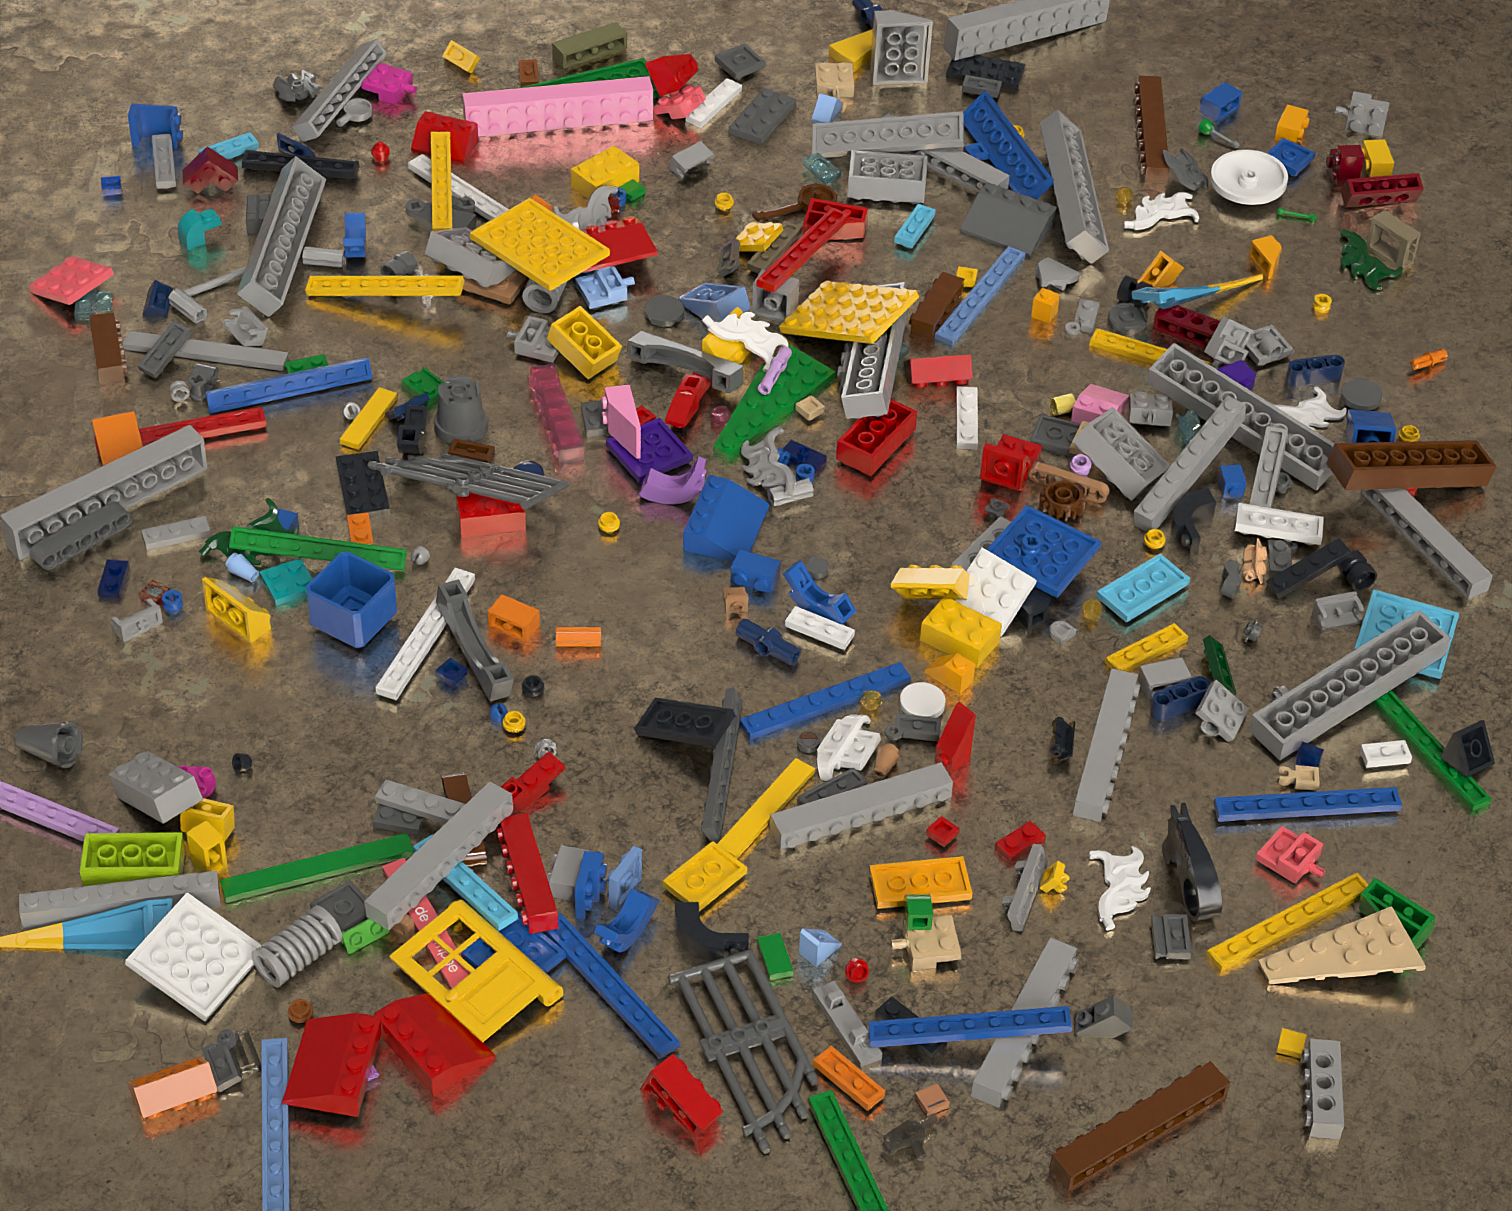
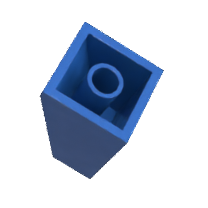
M1348 409L1346 423L1347 443L1395 441L1396 426L1390 413Z

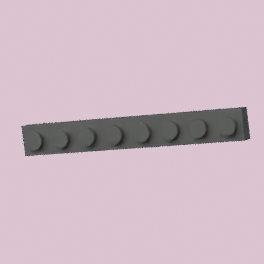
M734 687L726 689L725 697L722 699V707L733 709L736 716L713 751L714 761L713 767L710 769L711 779L710 784L707 786L708 796L707 802L704 804V819L701 822L703 834L708 837L710 842L714 841L715 843L719 842L721 838L743 701Z

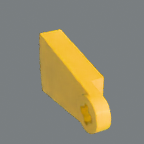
M873 29L830 44L829 56L837 63H852V70L855 72L871 59Z

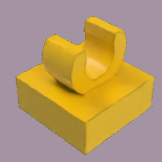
M1056 861L1046 868L1043 872L1039 889L1046 893L1053 888L1058 893L1065 891L1067 886L1064 883L1070 879L1064 873L1065 865L1060 861Z

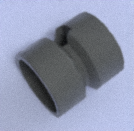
M407 251L398 253L394 256V259L388 260L380 267L382 276H412L418 271L415 258Z

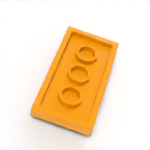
M963 856L869 866L877 909L904 906L905 894H930L932 903L972 900L973 893Z

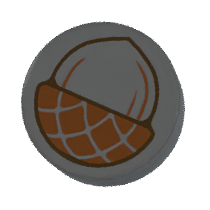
M803 731L797 737V747L802 752L813 753L820 746V737L814 731Z

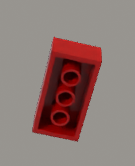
M890 399L888 414L858 419L837 440L836 460L872 476L916 430L917 411Z

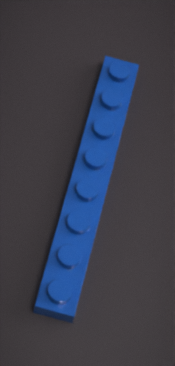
M365 357L206 391L205 394L208 410L211 414L372 379L369 358Z
M898 662L740 718V726L749 740L911 683V676L902 663Z
M1397 787L1216 797L1213 802L1218 821L1400 811L1402 807Z
M559 914V929L543 931V933L566 952V958L659 1060L679 1048L680 1041L574 926L562 914Z
M1069 1006L869 1022L870 1048L1072 1032Z

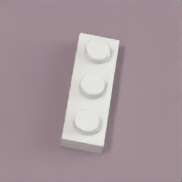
M796 606L785 620L786 627L843 650L846 649L855 635L854 629Z

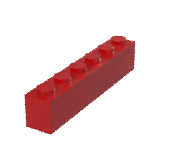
M523 813L505 817L500 822V828H496L498 842H503L501 844L503 859H508L506 861L507 873L513 876L510 877L513 891H517V894H515L517 907L522 908V911H520L522 924L528 926L530 934L559 929L558 911L528 814Z

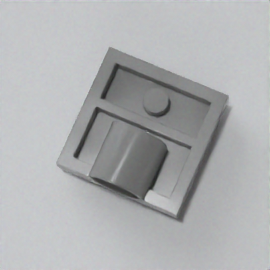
M1273 325L1254 330L1244 349L1249 351L1248 355L1258 366L1292 356L1294 350Z
M1215 680L1210 683L1195 714L1203 720L1201 730L1209 736L1220 735L1227 742H1230L1235 738L1249 708L1220 682Z

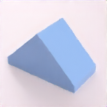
M819 93L811 122H832L842 108L843 103L837 98Z
M802 928L800 932L799 954L815 967L819 966L842 945L841 942L825 930Z

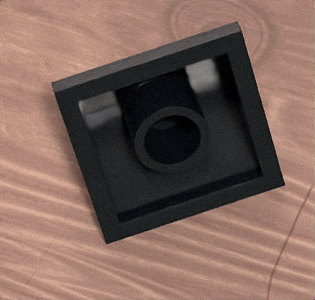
M1484 720L1454 732L1441 755L1447 763L1464 777H1469L1495 764Z

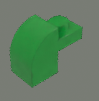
M905 894L903 927L904 920H906L907 930H931L933 909L930 894Z

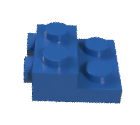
M584 851L575 886V918L585 920L587 910H592L593 901L599 902L601 893H606L607 879L604 878L607 873V864L604 863L603 853Z

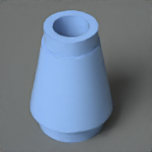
M233 553L226 561L225 566L228 568V572L250 582H254L257 579L259 571L242 554Z

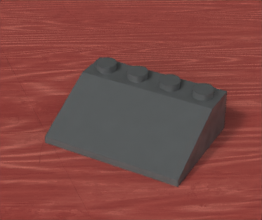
M987 182L978 193L960 228V232L1003 248L1010 246L1025 252V256L1031 257L1055 226L1057 207Z

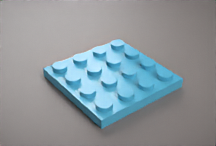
M1373 589L1354 650L1420 610L1451 638L1446 655L1418 672L1441 679L1460 613Z

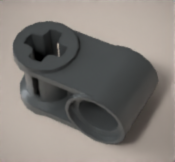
M198 363L195 365L193 372L188 378V383L191 385L189 395L192 400L202 401L206 399L205 392L212 390L213 386L217 383L218 367Z

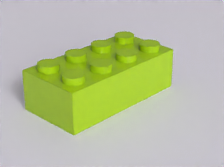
M85 833L80 865L82 885L91 886L183 875L185 858L183 833Z

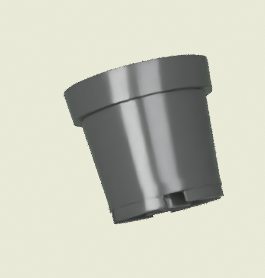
M451 376L446 379L443 385L440 384L438 387V411L434 418V431L442 441L452 444L454 438L477 442L488 431L487 414L482 405L480 385L476 380L475 382L471 381L468 376Z

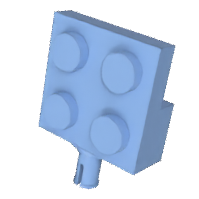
M615 266L594 270L592 275L576 278V286L589 309L627 300V286L634 285V278L631 276L622 279Z

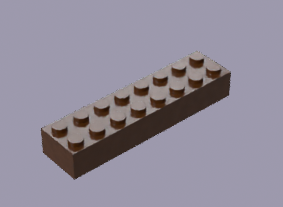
M1477 440L1335 443L1326 462L1345 490L1488 486L1497 467Z

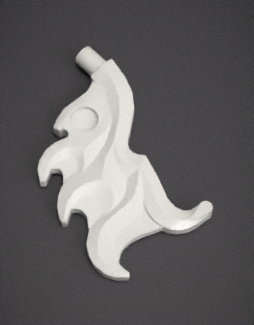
M1179 192L1170 198H1164L1165 193H1162L1152 201L1149 200V196H1146L1142 199L1141 206L1136 207V219L1124 221V229H1146L1153 226L1160 218L1173 219L1187 215L1192 216L1194 222H1198L1199 215L1197 211L1189 208L1185 202L1187 198L1192 199L1193 196L1186 192Z
M752 312L743 313L739 319L736 314H731L722 322H714L708 315L702 320L708 327L707 330L715 336L727 341H742L745 344V348L762 357L766 363L763 372H767L770 368L775 348L777 346L788 347V342L782 335L768 332L765 327L770 326L769 323L751 320L755 316Z
M1314 387L1313 390L1317 397L1301 401L1296 407L1274 405L1307 427H1328L1329 423L1324 422V420H1341L1346 416L1347 412L1346 408L1341 411L1332 408L1326 401V394L1319 387Z
M1134 846L1131 847L1133 853L1129 856H1114L1101 850L1089 852V859L1098 858L1103 861L1104 880L1110 886L1101 896L1098 903L1099 921L1103 922L1108 931L1115 928L1112 920L1113 915L1129 912L1136 907V902L1143 901L1150 894V887L1146 890L1141 889V886L1148 880L1149 871H1146L1144 874L1139 873L1138 870L1143 864L1144 856L1141 850Z

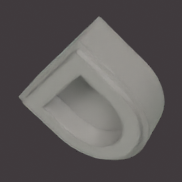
M1056 621L1050 625L1049 636L1059 645H1063L1076 635L1077 629L1067 622Z

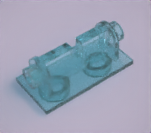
M1193 410L1188 411L1183 417L1178 413L1176 414L1179 421L1178 427L1183 433L1184 437L1182 439L1186 446L1202 428L1199 425L1198 415Z

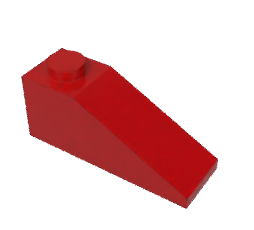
M960 701L956 703L936 745L934 761L936 763L942 762L946 771L950 774L969 762L971 758L976 714Z

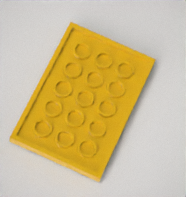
M531 198L526 199L470 232L471 240L548 291L555 289L610 255L609 248Z
M825 281L797 307L792 315L785 318L779 329L784 334L873 344L919 298L917 290L905 288L898 289Z

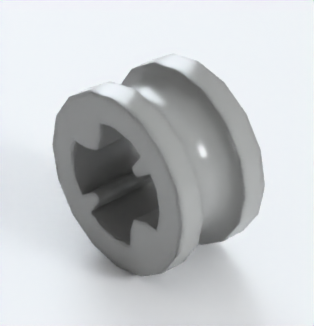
M175 381L169 387L171 398L174 401H184L189 397L190 392L184 381Z

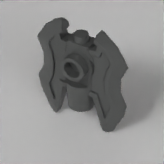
M302 70V79L297 74H290L287 81L277 76L273 87L280 93L279 98L296 102L295 99L302 100L308 95L312 98L321 89L315 82L316 77L305 70Z
M1181 148V154L1175 158L1167 150L1163 151L1167 165L1176 173L1180 183L1193 191L1200 185L1203 189L1208 188V177L1200 170L1197 161L1186 150Z

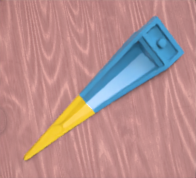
M1263 274L1206 286L1181 288L1145 287L1132 291V298L1141 300V303L1153 302L1161 309H1166L1262 280Z
M172 898L147 900L59 924L0 937V947L134 951L171 911L173 900Z

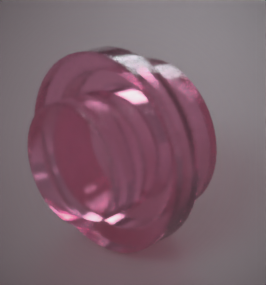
M725 406L715 407L711 411V421L713 423L722 425L731 418V412Z

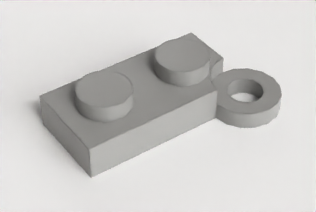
M1080 299L1075 321L1068 322L1065 325V332L1069 335H1078L1080 332L1092 334L1100 302Z

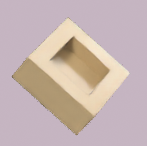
M811 395L796 403L795 410L810 421L824 413L825 406Z

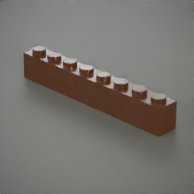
M1139 76L1138 83H1134L1135 105H1137L1138 139H1140L1141 175H1144V182L1167 183L1170 167L1167 165L1163 155L1164 150L1168 151L1161 77Z
M1211 1061L1203 1066L1198 1065L1188 1075L1176 1078L1171 1085L1164 1089H1157L1147 1099L1138 1100L1130 1109L1125 1112H1118L1108 1122L1099 1123L1091 1132L1077 1136L1072 1143L1065 1147H1058L1051 1155L1049 1169L1069 1191L1227 1097L1230 1081Z

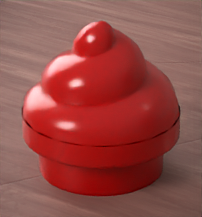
M378 141L371 148V155L376 161H385L390 155V149L387 144Z
M861 958L849 960L845 966L846 977L852 982H863L869 975L868 964Z

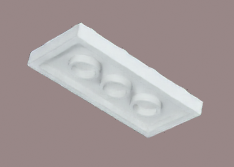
M1238 503L1235 531H1239L1242 534H1257L1265 538H1280L1289 542H1304L1307 545H1321L1324 517Z

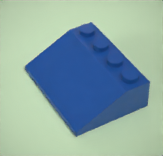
M708 475L683 532V551L734 562L739 550L751 552L769 509V503L730 479Z

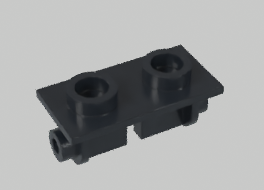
M1056 717L1052 722V733L1055 735L1052 736L1050 752L1054 756V765L1073 756L1075 721L1067 723L1062 717Z

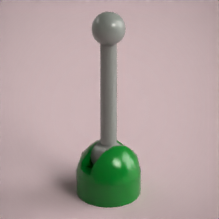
M1207 118L1202 120L1198 127L1200 133L1205 135L1213 133L1231 144L1234 149L1239 147L1237 141L1233 142L1215 131L1214 124Z

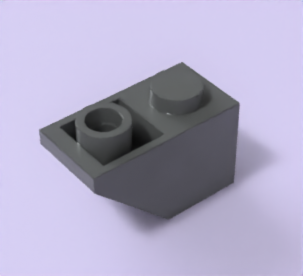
M1115 995L1075 1013V1034L1078 1036L1115 1038L1133 1029L1132 1008Z

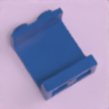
M131 104L128 112V122L132 146H140L143 137L171 134L173 148H178L179 142L183 141V130H180L181 115L178 114L177 106Z

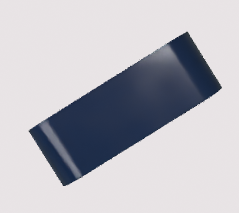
M1339 355L1292 360L1288 364L1285 381L1292 387L1337 382L1342 377L1345 360Z
M1196 676L1155 692L1150 709L1151 717L1163 721L1198 708L1211 683L1210 680L1204 676Z

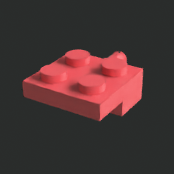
M689 85L659 99L658 103L653 107L655 115L669 113L671 119L686 118L706 98L700 86L692 87Z
M1283 826L1260 849L1255 858L1258 862L1295 884L1308 872H1311L1320 879L1326 872V870L1314 864L1321 856L1324 844L1305 832L1298 836Z

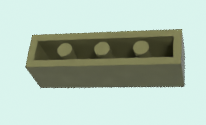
M617 22L552 42L553 59L562 69L626 49L627 32Z

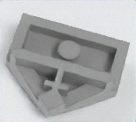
M1047 257L1038 263L1035 277L1041 280L1040 286L1042 287L1052 285L1060 290H1065L1066 284L1078 281L1081 273Z

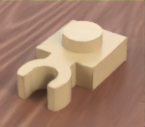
M1295 765L1294 770L1285 766L1279 767V785L1286 786L1293 783L1295 784V789L1318 791L1320 785L1319 767Z

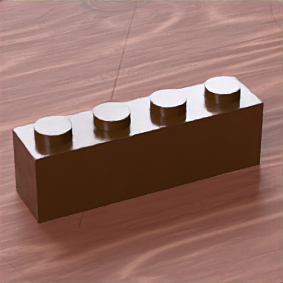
M942 272L938 278L934 279L931 290H927L923 302H919L917 311L910 316L911 334L933 341L935 333L944 324L963 294L964 278Z
M114 312L89 315L99 383L107 384L125 381L124 373L128 371L126 360H121L125 359L124 346L119 347L123 345L122 334H117V332H121L119 320H115Z

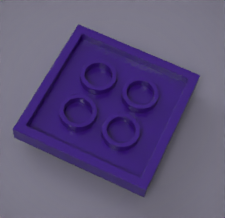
M660 418L640 425L641 456L639 459H636L614 437L606 440V447L638 483L643 482L651 468L665 473L693 461V454Z

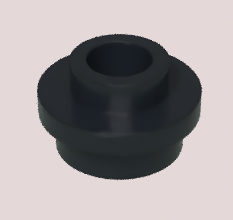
M536 675L528 676L522 683V691L528 696H538L544 691V682Z

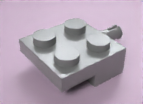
M1353 91L1351 104L1348 108L1337 106L1335 114L1346 115L1347 123L1345 130L1382 137L1390 103L1371 99V94Z
M528 316L520 332L509 330L507 333V338L515 339V354L553 363L559 353L547 340L550 330L548 320Z
M1223 316L1204 351L1215 359L1212 367L1219 369L1222 363L1229 365L1241 359L1244 361L1249 352L1244 347L1254 330Z
M1142 391L1130 393L1129 423L1171 427L1173 408L1170 397L1163 393H1157L1156 395H1148Z

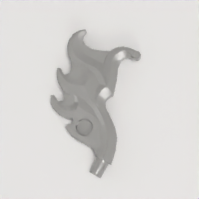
M605 185L591 194L586 208L580 206L568 214H561L559 208L555 206L552 208V212L579 230L586 229L589 225H605L607 219L611 218L608 196L610 194H617L618 189L616 186L608 187Z
M780 426L771 430L764 440L753 446H749V441L746 440L741 447V453L746 459L750 460V464L748 466L743 465L742 467L747 473L754 475L752 479H746L748 483L752 486L762 485L763 488L785 485V494L793 495L794 485H796L794 473L787 465L778 462L780 455L774 441L775 437L778 434H782L784 430Z

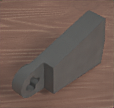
M419 199L409 200L406 203V214L418 220V227L431 233L432 204L425 203ZM452 209V229L467 227L473 230L475 228L476 214Z

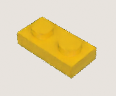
M452 40L443 54L444 58L471 74L480 60L479 56Z

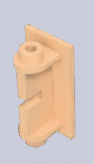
M1259 538L1256 545L1250 544L1244 550L1243 576L1247 581L1259 578L1260 584H1263V575L1266 574L1264 559H1267V551L1265 546L1262 547Z

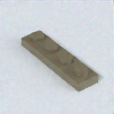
M785 220L782 223L784 229L766 251H757L747 263V269L758 274L762 269L767 270L802 233V226Z

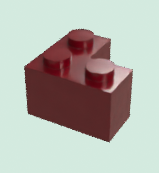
M1338 145L1337 149H1330L1329 157H1326V167L1330 170V178L1334 181L1335 187H1343L1347 179L1360 178L1365 157L1361 145Z
M207 146L182 170L183 185L199 194L211 182L226 192L238 181V166Z

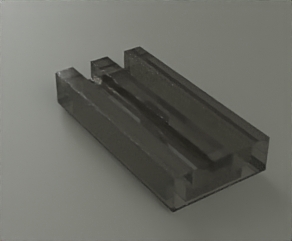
M248 1028L233 1031L237 1035L236 1046L243 1061V1067H240L233 1047L231 1050L241 1077L245 1073L247 1075L253 1074L252 1071L254 1070L261 1072L262 1065ZM241 1035H244L254 1061L253 1064H249L239 1037Z

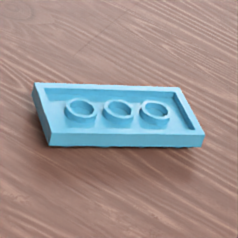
M1158 554L1098 590L1096 597L1127 623L1189 585L1190 577L1163 555Z

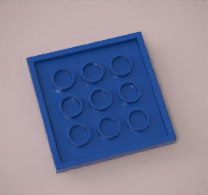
M1026 505L987 550L1037 580L1034 587L1058 598L1101 548L1102 542ZM1034 534L1040 537L1042 544L1037 555L1029 556L1022 552L1021 544L1025 535Z

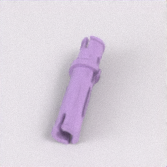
M786 346L781 347L777 356L771 360L770 368L758 386V391L761 394L766 395L770 393L780 373L787 367V361L792 355L790 348Z

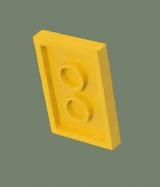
M712 841L663 880L662 886L682 902H699V911H701L747 874V867Z

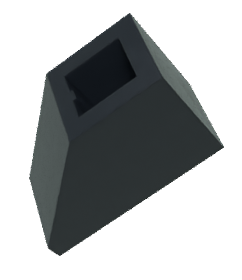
M1038 588L1029 593L1015 615L1027 630L1046 622L1052 602V595Z

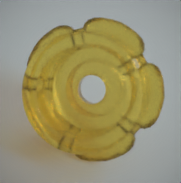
M1120 187L1115 194L1116 200L1122 204L1133 201V190L1129 187Z
M1092 598L1085 600L1082 607L1083 615L1085 618L1095 620L1102 614L1101 603Z
M866 691L863 693L860 702L866 709L876 710L883 703L879 692Z

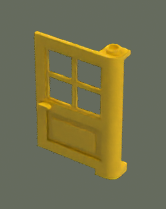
M463 900L452 902L444 912L389 956L398 967L482 1043L536 997L545 1006H551L564 995L563 988ZM461 920L475 934L457 949L452 950L438 935L454 922ZM480 937L496 953L474 969L459 954ZM434 940L449 955L427 972L412 957ZM455 959L470 974L448 991L433 975Z

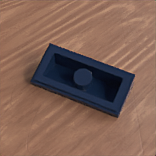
M279 132L277 133L279 150L291 155L316 157L308 146Z
M154 280L148 290L142 314L146 316H166L169 307L168 297L173 288Z

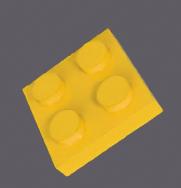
M772 222L749 223L736 237L740 242L739 251H766L784 230L782 224Z

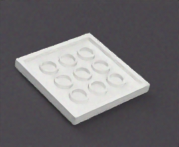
M186 893L126 959L125 965L203 1021H206L254 966L252 951L256 948H261L262 945L192 895Z

